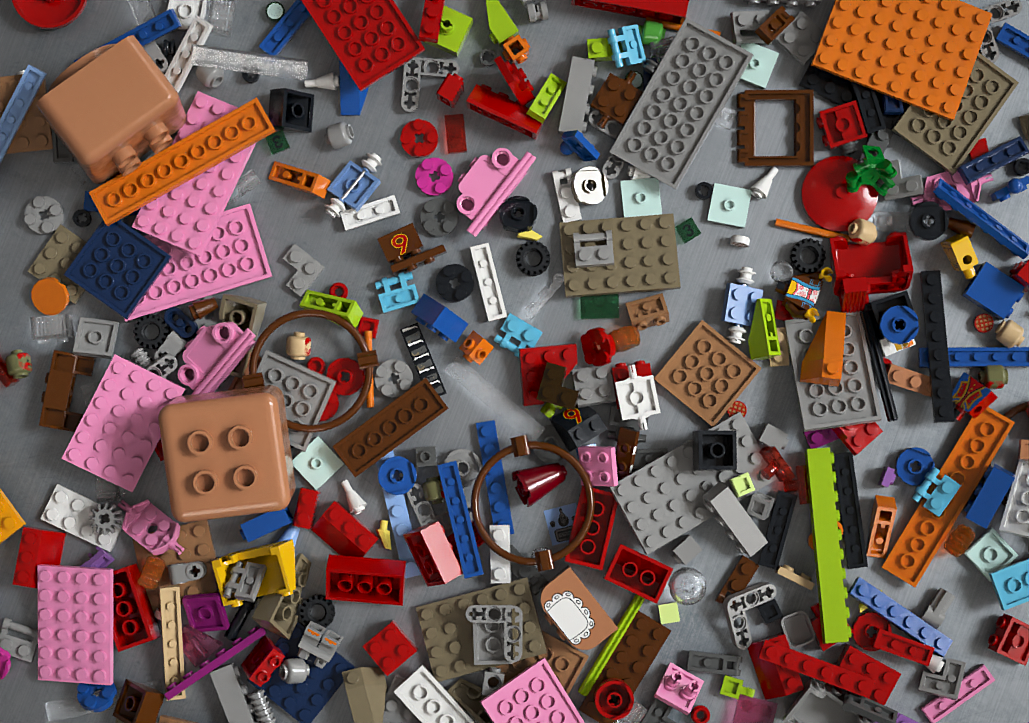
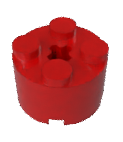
M609 678L597 686L594 693V702L601 715L608 719L619 720L630 713L634 704V695L626 682L618 678ZM613 694L619 696L616 703L609 701Z

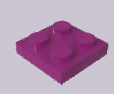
M220 592L184 595L182 601L192 633L228 630L230 624Z

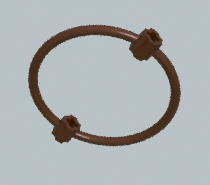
M297 310L276 319L261 333L251 353L249 375L242 376L244 388L265 386L262 372L257 373L259 353L267 338L281 325L302 317H319L339 324L353 336L361 349V353H357L359 368L365 369V378L359 397L347 412L327 423L305 425L287 420L289 429L299 432H322L345 423L361 408L370 391L373 367L379 366L376 350L369 351L359 331L344 318L324 310Z
M527 435L510 438L512 445L494 454L484 464L476 477L471 494V512L474 525L485 544L502 558L521 565H537L538 572L554 569V562L571 553L582 542L589 531L595 508L594 491L591 481L579 461L566 450L546 442L528 441ZM530 449H541L559 455L577 471L586 491V515L576 537L560 551L552 554L551 549L535 552V558L521 557L502 549L486 532L479 514V493L487 473L503 457L511 453L514 454V457L531 454Z

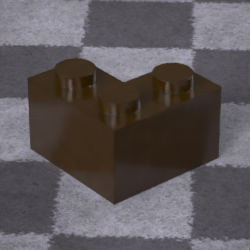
M547 362L537 400L575 410L580 392L562 387L567 371L566 367Z

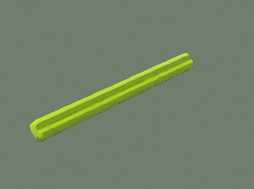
M636 594L617 624L618 629L611 634L579 687L578 692L586 697L643 604L645 600L643 597Z

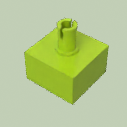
M444 5L438 43H425L458 57L473 25V18Z

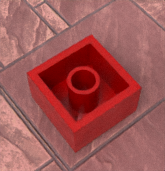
M394 620L362 646L386 676L390 675L418 650Z

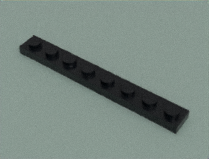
M940 270L921 271L920 280L934 423L954 422Z

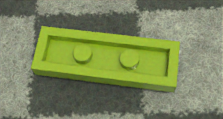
M551 73L526 114L543 124L567 82Z

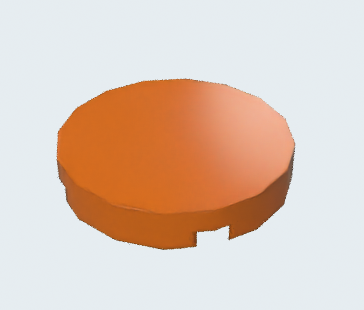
M46 277L34 284L31 291V299L34 306L40 312L53 316L61 313L69 303V293L66 286L61 284L58 279Z

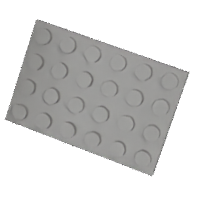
M860 312L846 313L842 376L838 387L800 382L802 361L825 315L814 316L816 319L815 323L803 319L784 320L804 432L880 422L882 417Z

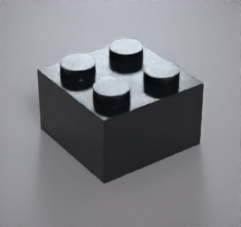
M907 290L866 304L871 312L879 340L885 339L879 329V323L882 314L887 309L894 306H907L914 311ZM902 320L899 321V322H898V321H895V324H896L895 328H896V329H899V328H900V329H903V328H904V327L902 326V324H903V321H902Z
M698 430L693 432V471L737 470L736 431Z

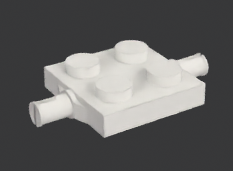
M630 365L627 366L629 378L624 381L615 382L622 421L628 419L638 420L640 431L647 430L646 418L650 415L661 413L653 375L637 376L635 365H632V369Z

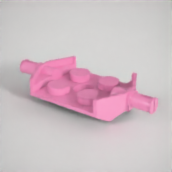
M958 170L954 175L946 171L933 176H927L923 183L924 194L911 197L910 201H913L912 205L922 202H935L943 210L949 211L952 210L950 204L937 198L933 192L935 183L940 178L975 203L979 201L981 185L993 181V177L990 173L966 185Z
M148 499L133 506H130L124 500L120 501L121 503L118 504V507L126 513L122 524V529L125 533L153 555L163 554L169 549H173L179 555L182 554L181 551L183 552L184 548L177 543L180 534V525L155 507ZM151 526H157L155 533H148V529Z

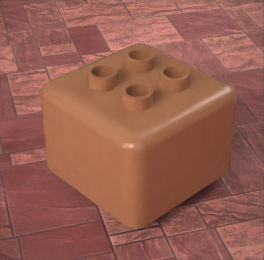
M134 35L124 38L117 44L99 47L78 59L55 79L48 93L42 96L36 103V106L50 127L95 184L106 183L119 173L122 176H126L135 171L142 163L140 161L142 156L151 150L156 154L167 148L173 142L171 135L182 128L186 122V114L178 92Z
M266 385L179 396L171 400L160 410L158 421L171 513L176 520L186 523L280 511L288 506L295 492L296 484L284 395L278 387Z

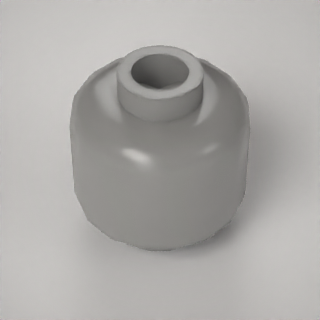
M212 59L203 60L197 65L196 77L204 86L215 88L223 82L224 70Z
M345 122L328 126L327 134L324 135L326 143L334 149L348 146L352 143V139H354L352 127Z
M302 658L285 659L279 667L280 678L286 684L303 683L310 673L309 665Z

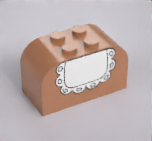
M569 565L543 586L540 600L542 608L546 612L544 617L551 626L555 624L558 627L556 631L563 641L567 639L575 648L581 650L592 649L618 629Z

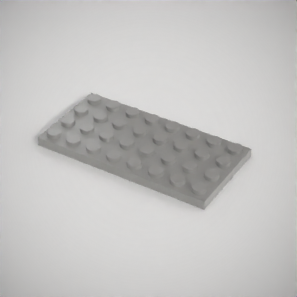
M686 18L612 146L610 153L677 190L754 55Z
M741 412L708 429L714 431H736L737 470L693 471L692 438L618 481L617 486H608L646 555L716 515L706 508V501L702 496L719 481L728 486L735 496L729 480L748 472L755 490L737 498L738 501H741L777 480L775 473Z

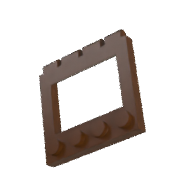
M745 90L744 94H737V108H744V111H737V127H744V130H737V146H744V149H737V163H744V167L814 166V90ZM756 101H794V156H756Z

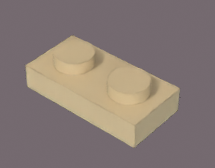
M785 327L777 328L781 355L769 358V367L789 366Z
M785 564L783 567L778 566V569L775 570V573L811 591L815 583L811 582V577L803 573L799 576L793 573L795 569Z

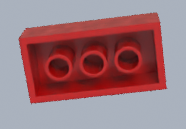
M583 485L581 486L568 544L576 537L585 519L587 497ZM593 488L595 508L591 526L582 542L565 556L564 561L603 570L618 504L611 492Z
M329 554L326 567V599L403 606L406 561Z
M137 563L113 571V638L118 652L161 637Z

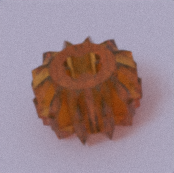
M631 325L618 328L609 333L613 337L617 353L635 348L641 341L639 331Z
M960 524L945 541L944 548L951 555L960 557L971 545L976 533L970 527Z
M148 556L141 569L138 584L146 589L154 590L158 586L163 574L165 561L156 556Z

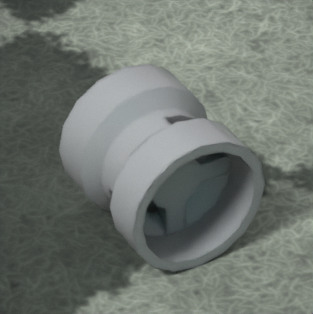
M540 1L538 4H527L530 23L535 22L537 19H549L546 1Z

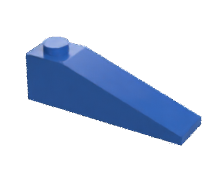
M339 59L341 116H360L369 87L360 92Z

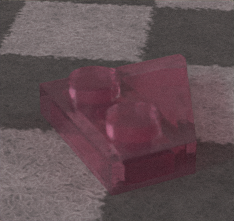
M188 624L182 628L183 653L195 667L200 665L223 645L221 641Z
M740 694L732 723H773L778 703Z

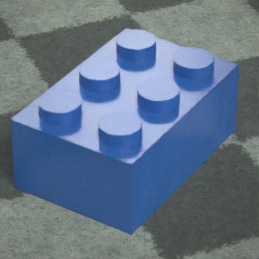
M994 464L993 467L989 466L983 476L986 479L983 484L979 483L974 492L976 498L974 501L970 499L964 510L967 513L965 518L987 529L1013 483L1016 474L997 464Z

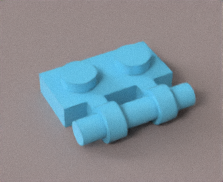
M638 24L618 28V36H616L615 29L607 30L609 36L607 40L608 44H611L612 61H615L616 68L623 67L622 59H625L627 66L646 62ZM618 42L622 44V53H620Z
M401 272L398 273V276L381 278V281L375 282L376 289H385V293L378 294L383 313L415 305L420 300L415 284L408 286L406 282L413 279L412 272L405 274ZM401 283L402 288L391 291V285Z
M510 313L500 329L507 334L504 338L497 334L494 342L500 344L499 347L506 348L515 353L514 356L519 358V348H525L526 345L535 347L543 332ZM511 337L521 342L519 347L509 341Z
M933 467L930 473L927 472L924 476L925 480L920 487L917 486L914 490L915 494L912 499L919 502L922 497L925 498L927 501L923 507L937 517H940L962 485L946 474L942 480H939L936 476L940 470ZM934 483L937 487L930 495L926 491Z

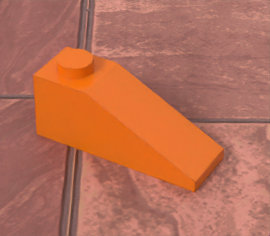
M274 161L268 177L269 180L324 199L331 182L319 174Z
M875 495L866 550L867 556L886 558L897 511L894 497Z

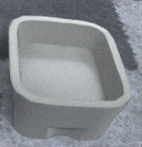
M797 611L782 618L781 626L790 647L798 648L814 641L815 632L806 612Z

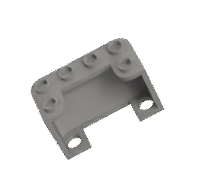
M812 677L783 717L784 723H875V721L853 711L845 712L842 709L845 696L842 694V691L836 686H831Z

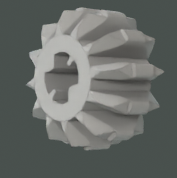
M105 502L103 507L100 503L97 504L98 510H91L95 516H90L89 520H95L91 527L98 526L96 529L97 533H100L103 529V535H107L108 531L113 534L115 533L114 527H121L117 521H123V517H118L117 515L122 511H114L117 506L116 504L110 507L109 502ZM103 515H109L110 521L103 522L105 520L102 519Z

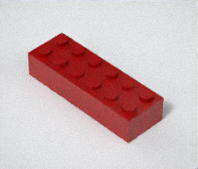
M689 0L571 1L573 6L645 19L649 17L683 24L686 18Z

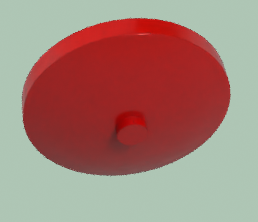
M12 0V3L18 14L29 24L42 29H58L75 21L83 12L87 0Z
M847 156L828 157L815 164L805 176L801 187L802 205L807 216L820 228L834 232H847L849 225L858 218L868 220L873 214L878 201V192L873 186L861 185L859 190L854 193L847 191L846 175L850 171L855 170L853 164L857 163L858 160Z

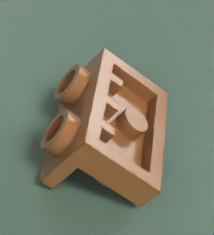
M663 293L626 303L633 331H642L648 327L660 326L669 322V312Z

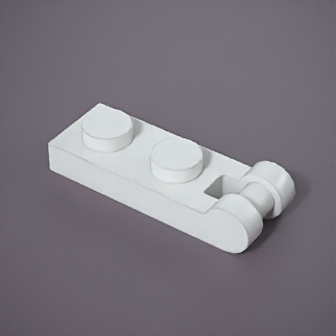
M566 168L565 171L561 172L552 171L563 223L582 220L579 204L575 201L571 191V168ZM567 178V184L561 185L560 179Z

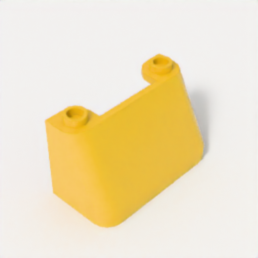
M293 539L232 552L211 561L223 606L231 605L233 608L243 605L242 601L244 600L236 599L234 596L235 592L232 593L231 598L223 596L225 592L224 586L226 582H229L230 571L237 561H241L244 564L242 568H245L247 562L266 565L267 570L256 597L273 593L281 594L282 597L293 594V590L296 589L295 547Z

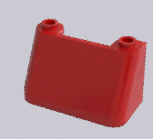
M891 232L886 237L885 242H874L867 246L860 244L848 245L847 239L842 236L829 238L830 265L833 271L831 274L832 287L836 296L840 295L842 278L865 276L866 282L870 283L871 294L900 292L909 288L914 270L906 232Z

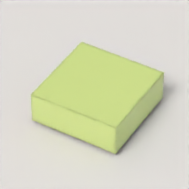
M748 472L729 480L736 498L755 490Z
M677 602L658 605L661 624L680 621Z

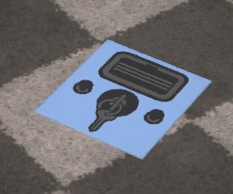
M576 503L544 511L552 546L569 541L577 507Z

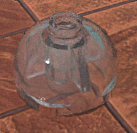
M682 567L674 571L668 582V590L671 597L677 603L685 606L700 602L705 596L707 589L703 574L691 567Z

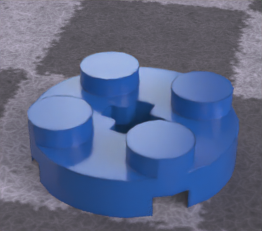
M894 306L887 309L882 314L879 323L882 336L893 344L900 345L910 342L919 331L918 316L907 306ZM902 320V321H903L902 326H903L904 328H903V329H900V328H899V329H896V328H895V326H896L895 321H898V322H899V321Z
M919 447L903 450L898 455L895 463L896 475L901 481L912 486L921 485L925 480L924 476L927 472L930 473L932 468L935 467L930 453ZM917 461L920 469L913 472L910 464Z
M401 456L388 458L381 464L378 471L380 486L387 493L393 495H402L409 492L417 479L415 466L408 459ZM395 470L403 474V477H400V481H396L395 478L392 479Z
M114 682L112 685L80 683L77 686V699L86 711L102 712L113 704L115 694L117 696V688ZM101 690L99 696L93 695L94 692Z

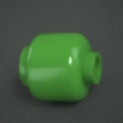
M646 20L643 25H639L638 29L642 44L653 47L659 46L660 43L663 44L666 28H663L661 22Z

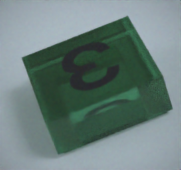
M283 130L265 137L272 155L290 149Z
M692 217L675 227L684 244L701 234Z

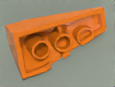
M826 312L802 361L800 382L839 386L843 366L846 313Z

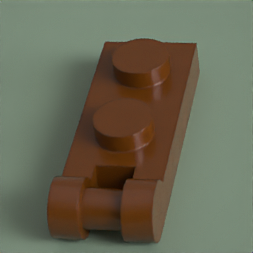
M783 5L755 31L767 45L795 20L792 15L785 11L786 8Z
M742 555L718 593L715 602L723 604L727 592L734 594L744 590L760 565ZM732 601L733 604L730 607L734 608L733 605L736 604V602Z

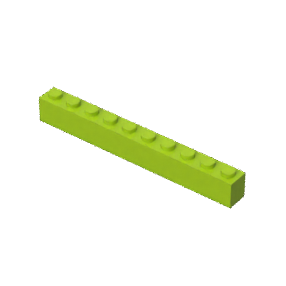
M830 447L806 449L804 454L823 644L849 642L852 634L851 627L847 626V618L850 617L849 607L845 606V599L848 598L847 587L843 585V579H846L845 568H842L841 560L844 559L843 548H840L839 541L842 540L841 529H838L837 521H840L839 509L836 510L835 502H838L837 490H834L833 484L836 483V473L832 471L834 453L830 452Z

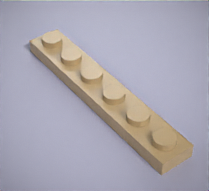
M179 585L159 586L165 693L168 692L166 688L174 682L180 684L184 681L182 678L184 676ZM185 690L170 700L186 699Z

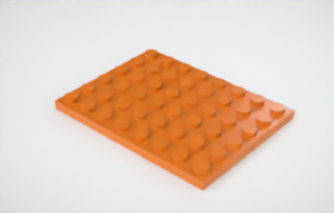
M835 0L811 66L953 121L990 23L992 13L960 0Z

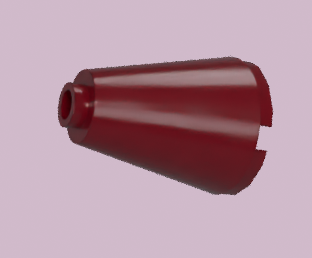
M559 463L512 472V480L517 481L516 492L524 505L527 504V507L535 504L566 480L565 476H567L566 468Z

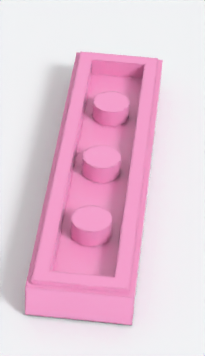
M981 664L963 677L957 701L937 696L920 709L930 723H936L994 682L995 679L986 666Z

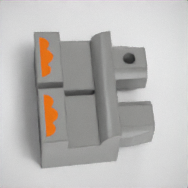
M310 621L298 645L300 647L298 657L307 660L311 653L317 656L314 664L319 668H323L327 662H330L344 637L327 630L321 643H319L326 628Z

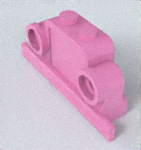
M498 148L493 152L492 158L488 155H482L479 158L475 157L469 165L471 169L467 174L464 172L458 179L461 196H459L456 203L459 212L472 221L467 229L469 233L476 237L481 230H484L498 212L502 203L504 204L528 173L529 167L536 160L535 156L527 151L522 159L519 160L508 149Z
M230 321L208 327L202 326L196 332V338L190 340L185 345L186 350L183 352L182 358L186 364L182 365L178 370L179 381L184 385H188L194 391L191 395L215 392L255 345L256 341L254 338L256 335L248 328L243 332L234 322Z

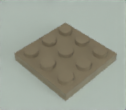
M60 224L28 272L39 280L46 277L58 279L61 284L66 286L69 300L77 304L86 290L66 277L64 273L87 242Z

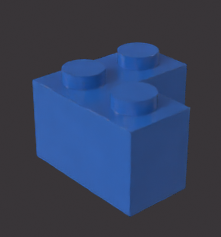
M426 294L422 295L411 313L417 316L415 319L423 326L426 325L434 333L439 331L438 336L445 341L450 339L456 343L468 326L467 322Z

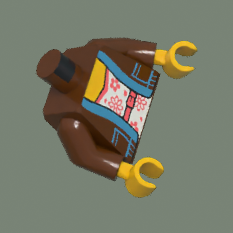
M825 267L821 272L794 275L789 284L778 281L775 292L785 295L782 305L792 318L809 320L811 323L816 322L814 316H819L815 305L824 283L822 280L824 279L826 282L832 281V277L828 275L833 273L831 268Z

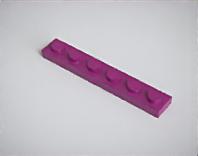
M258 626L247 632L249 634L247 638L243 640L240 637L231 643L233 646L231 649L226 651L224 648L216 653L215 656L217 658L210 662L208 659L200 664L199 671L196 673L190 671L182 677L184 681L180 684L174 682L166 688L168 692L164 694L168 701L267 633L263 627L259 629Z

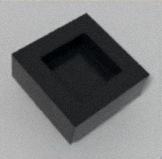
M774 598L757 606L766 625L783 617Z

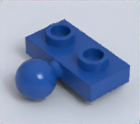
M574 130L563 133L561 138L564 141L560 144L562 154L571 155L575 152L583 161L598 160L600 153L580 131Z
M1029 176L1022 179H1011L1006 187L990 194L992 201L994 202L999 199L1002 202L1011 197L1009 193L1018 194L1028 189L1026 185L1029 184Z

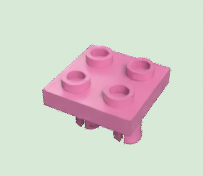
M578 447L579 463L588 474L592 486L614 487L618 485L615 447Z
M670 662L653 697L688 715L704 681Z

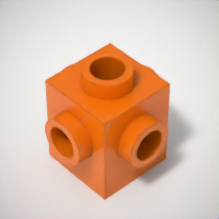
M519 34L515 37L511 36L504 41L502 55L506 61H511L512 64H521L528 59L530 46L526 39H522ZM518 49L520 52L514 55L512 51Z
M474 330L459 347L464 352L463 357L470 363L474 360L479 365L494 348Z

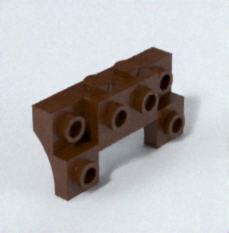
M54 350L50 372H47L45 377L46 391H43L41 397L43 407L39 426L71 432L76 431L84 415L70 412L76 376L80 374L92 377L96 358Z

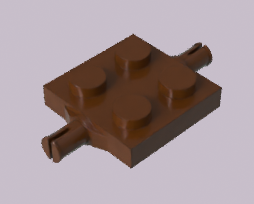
M630 70L625 79L610 73L590 104V107L599 111L602 115L596 124L601 129L604 128L608 120L624 125L642 96L643 92L631 84L637 75L632 70Z

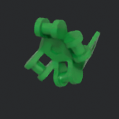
M862 145V151L865 156L863 158L864 162L860 164L854 163L853 167L855 170L847 173V191L854 193L859 190L861 185L873 186L880 195L885 196L888 193L887 190L895 186L892 178L897 175V171L892 167V163L884 158L880 147ZM869 150L874 151V152L877 153V155H876V156H873V155H872L871 153H869L868 151H869ZM879 179L884 182L882 185L877 182Z

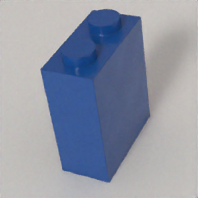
M984 262L977 270V275L967 285L962 296L998 320L1009 318L1014 310L1012 306L1015 302L1018 303L1024 295L1022 291L1025 287L988 262Z
M287 506L283 510L267 512L241 524L242 529L239 531L243 540L247 539L248 542H252L293 523V516Z

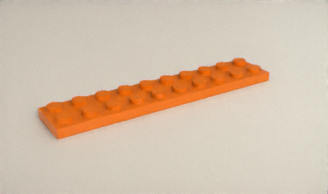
M256 97L143 161L129 175L122 176L120 174L93 189L89 194L105 224L110 226L271 135L276 130Z
M989 407L977 418H971L939 474L936 476V478L942 480L946 474L962 486L940 517L924 508L923 505L927 500L925 498L922 499L881 568L911 586H917L1013 427L1014 421ZM932 483L927 493L931 495L937 485Z

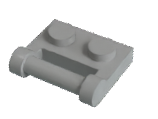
M769 10L735 11L730 13L732 38L735 45L741 46V44L764 43L767 45L758 35L741 36L740 32L756 31L769 18Z
M606 230L605 233H573L576 268L614 265L612 230ZM606 240V245L580 247V242Z
M5 618L0 633V647L7 650L12 657L32 663L38 648V628L34 629L12 622V619ZM9 629L33 636V640L30 641L8 634Z

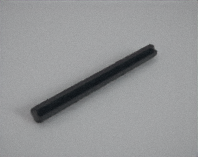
M869 310L860 312L881 398L887 421L894 422L898 420L895 403L872 315Z

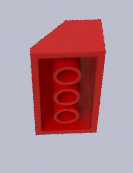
M481 84V86L475 85L466 100L468 109L536 140L543 124L526 114L529 110L526 104L521 106L518 100L514 102L508 99L509 96L502 92L497 94L491 91L492 88L485 84Z

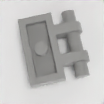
M237 561L230 571L231 576L229 582H226L224 586L225 592L223 596L231 598L232 593L235 592L234 596L236 599L254 602L267 567L264 564L247 562L245 568H242L244 564L241 561Z

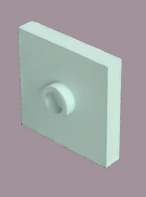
M755 43L742 44L741 48L752 53L754 56L740 80L765 89L779 53Z
M656 178L620 181L624 217L662 214L659 180Z
M714 183L707 221L745 228L752 190Z
M319 436L308 445L306 451H302L292 460L293 466L316 490L345 464Z
M992 527L963 552L989 582H991L988 573L1007 567L1019 556Z

